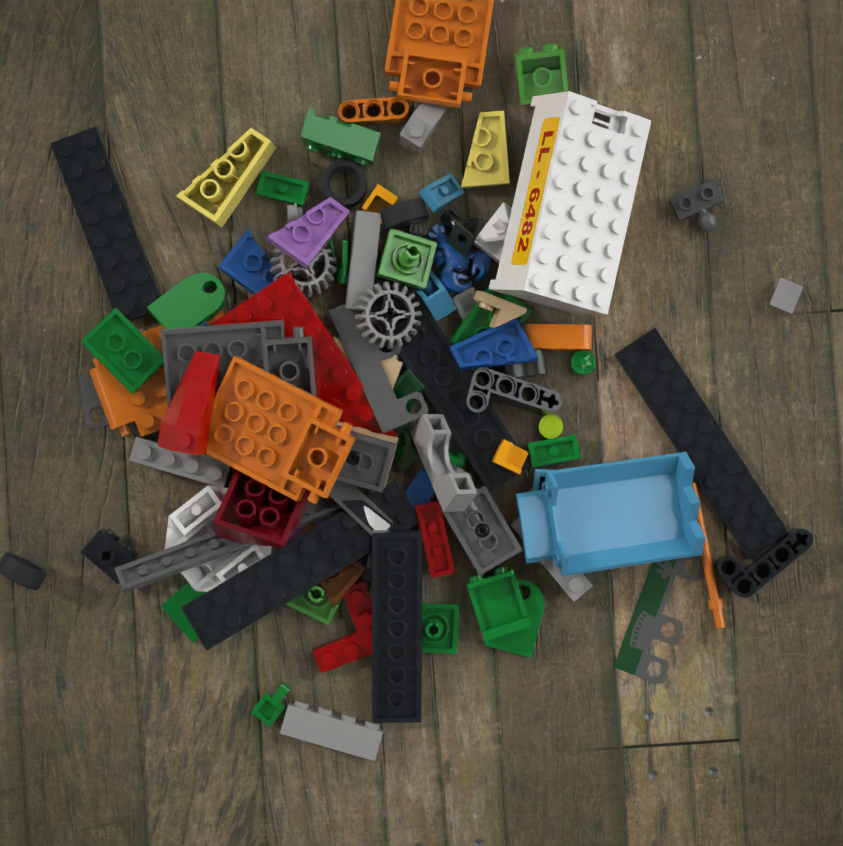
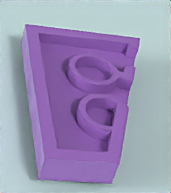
M329 197L308 210L305 215L286 224L281 230L268 235L266 240L307 269L348 217L350 211Z

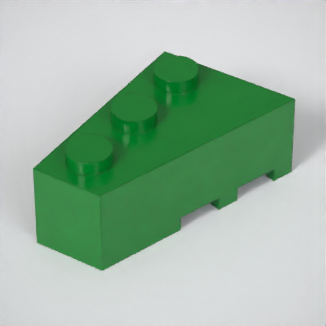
M308 108L300 136L303 145L307 146L306 150L314 153L325 151L330 153V157L338 160H343L344 157L353 159L354 163L363 167H367V164H374L381 140V133L353 123L350 125L337 121V118L333 116L326 118L315 115L316 110Z

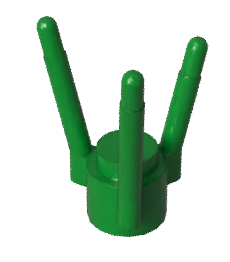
M331 237L328 243L329 248L333 250L331 257L336 258V263L333 264L336 267L334 277H337L338 284H348L350 264H348L347 240L342 242V264L338 266L333 237Z

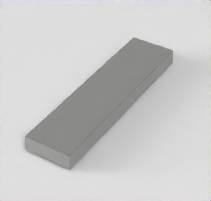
M356 211L345 309L357 310L355 309L356 305L364 306V303L359 300L360 296L369 298L366 290L370 288L373 291L381 213Z

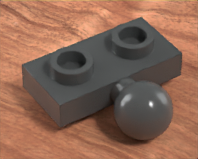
M714 179L669 198V203L679 222L698 214L697 225L704 232L712 231L717 223L716 217L712 213L707 212V210L724 202Z

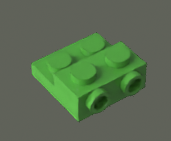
M557 43L543 45V50L536 51L533 50V47L519 48V53L514 54L521 105L531 104L533 96L568 91L564 49L558 47Z

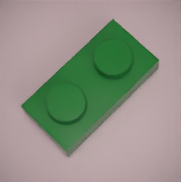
M262 170L256 194L290 204L296 203L298 206L304 207L310 183Z
M576 434L527 443L532 467L580 459Z

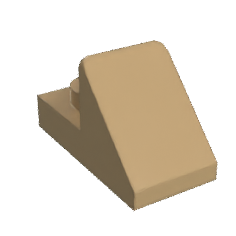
M477 291L474 300L480 302L479 307L491 312L496 308L489 325L492 328L525 314L527 310L524 307L483 291Z

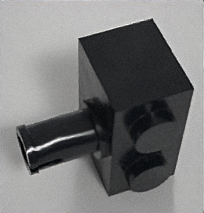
M100 529L83 548L81 553L115 583L120 584L114 568L138 560V553L129 545L124 547L118 541L120 537L111 529L107 531Z

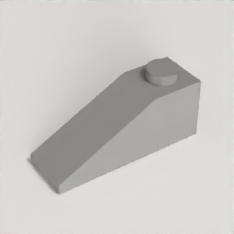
M420 103L399 134L400 140L416 151L421 152L449 107Z

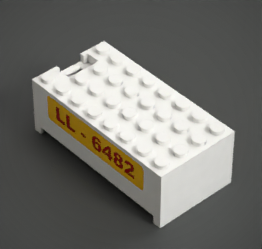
M571 91L533 96L530 106L535 107L496 280L490 281L489 290L569 313L608 315L651 120L626 111L610 109L597 104L596 100Z

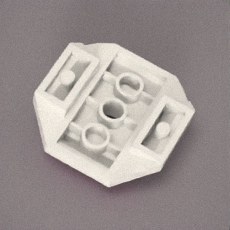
M208 485L169 515L165 549L213 532L214 518L228 488ZM252 545L180 573L195 591L208 592L270 555L272 547Z

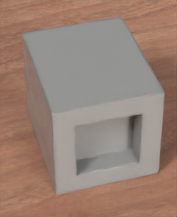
M780 277L775 281L773 286L775 291L769 304L784 311L783 314L789 316L793 314L803 286Z

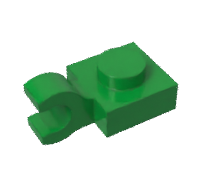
M283 682L273 696L266 692L251 713L271 727L286 706L281 701L291 687Z

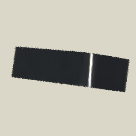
M483 367L468 375L460 400L461 411L466 416L471 417L486 409L489 398L541 416L552 414L562 406V398L554 390ZM476 375L483 378L484 386H480L476 382ZM499 383H503L506 386V394L499 390ZM522 390L529 394V401L522 398ZM470 398L477 401V409L470 406Z
M794 528L745 568L735 558L721 556L715 561L714 569L733 594L742 598H748L808 550L812 545L813 538L808 530ZM796 535L804 536L801 539V541L803 542L802 544L796 543L792 547H789L785 544L787 543L792 545L793 543H795L797 541ZM782 548L786 552V556L783 561L778 562L775 558V553L778 549ZM729 560L733 565L732 571L724 574L721 566L725 561ZM760 564H764L767 567V573L763 577H759L756 574V569ZM745 579L748 582V589L744 593H740L737 585L739 581Z

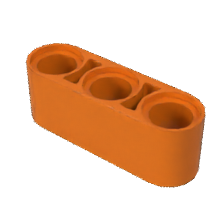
M397 97L348 100L340 104L338 114L341 122L350 125L351 123L359 126L402 123L408 118L409 106L406 100H398ZM395 105H401L405 111L401 115H394L391 109ZM377 107L381 112L377 117H370L367 114L368 109ZM346 109H354L356 111L355 117L346 119L343 116V112Z
M521 324L534 350H592V325Z

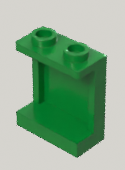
M507 566L494 569V575L484 577V574L475 575L469 578V583H466L484 641L532 626L513 568L508 570Z

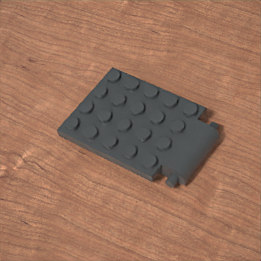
M284 320L161 329L168 407L195 351L221 355L215 396L234 356H238L316 396L312 336L304 335L303 327H293L294 336L285 337Z

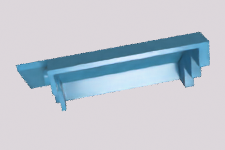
M687 452L547 471L546 480L542 483V490L516 494L526 564L553 560L555 567L559 568L562 576L702 555L706 536L697 522L701 502L692 488L695 467Z

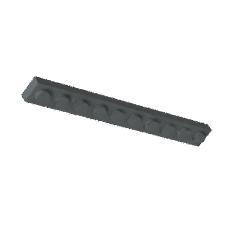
M320 496L317 504L309 501L296 529L344 511V509L331 496H328V498ZM213 531L114 569L123 593H127L250 547L252 544H242L215 536Z

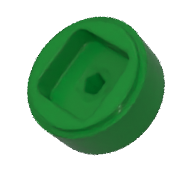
M587 350L577 351L572 356L570 362L573 371L580 375L590 373L596 363L593 354Z

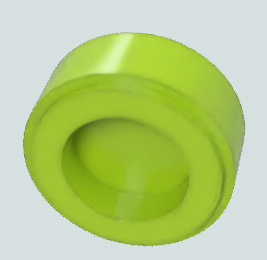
M546 415L539 421V432L547 439H554L562 433L563 422L556 415Z

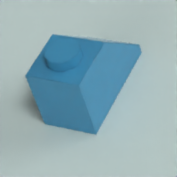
M430 270L425 290L416 288L415 290L437 322L457 308L445 287Z

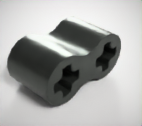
M545 349L535 350L538 361L500 366L501 373L515 378L548 374Z

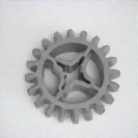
M326 243L307 269L301 268L299 263L292 259L294 263L286 270L284 258L287 254L275 248L273 251L275 257H272L270 263L274 265L270 271L273 274H277L274 277V281L290 272L293 277H301L305 281L301 282L295 279L301 290L305 292L307 298H311L312 291L317 296L320 295L321 288L327 290L329 287L327 282H332L334 279L332 274L336 272V267L332 265L336 263V258L330 257L333 250H325ZM321 261L322 275L316 279L313 267Z
M384 282L383 290L379 284H375V293L370 288L366 290L369 298L360 296L359 300L364 303V306L356 305L355 309L362 311V315H355V319H362L363 321L362 324L356 326L357 329L365 327L366 331L361 336L365 338L371 335L369 339L370 344H374L378 339V348H383L385 341L388 349L393 348V341L397 347H401V338L406 342L411 341L410 336L407 334L408 332L416 335L417 331L412 328V325L420 326L421 324L420 321L414 320L415 316L422 315L421 311L414 312V307L420 305L419 302L411 303L410 300L415 297L414 293L405 296L408 288L403 287L398 291V283H394L390 289L389 282ZM383 295L381 309L378 312L370 313L373 302ZM391 296L399 299L406 311L396 309ZM388 309L393 314H399V316L390 318L389 322L386 321L387 318L377 317V315L386 313ZM406 318L402 330L393 335L396 321ZM370 320L381 322L385 335L377 332Z

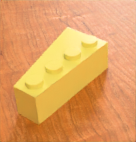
M250 128L227 149L228 151L222 157L210 164V168L201 176L198 175L189 187L184 191L182 190L176 196L222 228L275 151V145L271 140Z

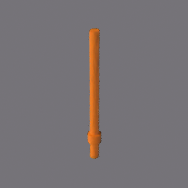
M692 483V488L700 501L697 484ZM700 503L697 522L706 536L701 558L710 597L708 605L709 609L713 612L715 627L719 629L726 627L722 612L724 604L722 597H719Z

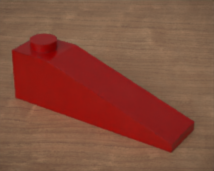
M195 351L161 421L158 447L192 455L206 454L221 355Z

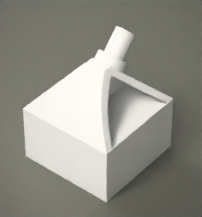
M504 202L476 237L473 244L498 264L500 263L512 210Z

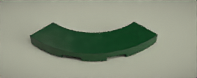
M408 369L395 383L393 391L396 398L400 399L414 392L420 393L425 386ZM410 399L406 403V410L409 413L415 399ZM409 422L394 428L399 439L393 460L401 472L420 457L410 434Z

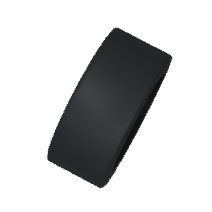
M341 160L332 163L326 168L321 179L322 191L326 199L331 197L345 208L354 207L360 203L367 192L366 174L353 161ZM342 170L354 173L359 182L357 192L350 198L345 199L334 195L330 188L331 178L335 173Z
M423 198L402 201L380 211L386 231H389L391 228L395 230L406 228L410 224L415 225L429 218Z
M5 552L0 561V574L34 591L39 590L47 575L37 565L9 552Z

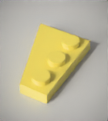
M504 111L480 112L461 188L509 185Z

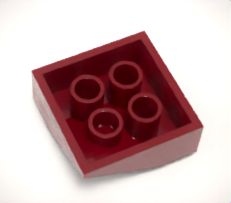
M236 469L213 521L215 536L242 544L284 548L309 504L307 499L311 491L306 489L301 501H295Z

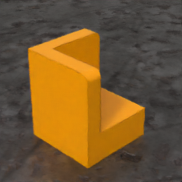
M377 184L362 206V211L380 213L386 207L397 204L398 197Z
M503 439L492 462L520 475L528 452Z

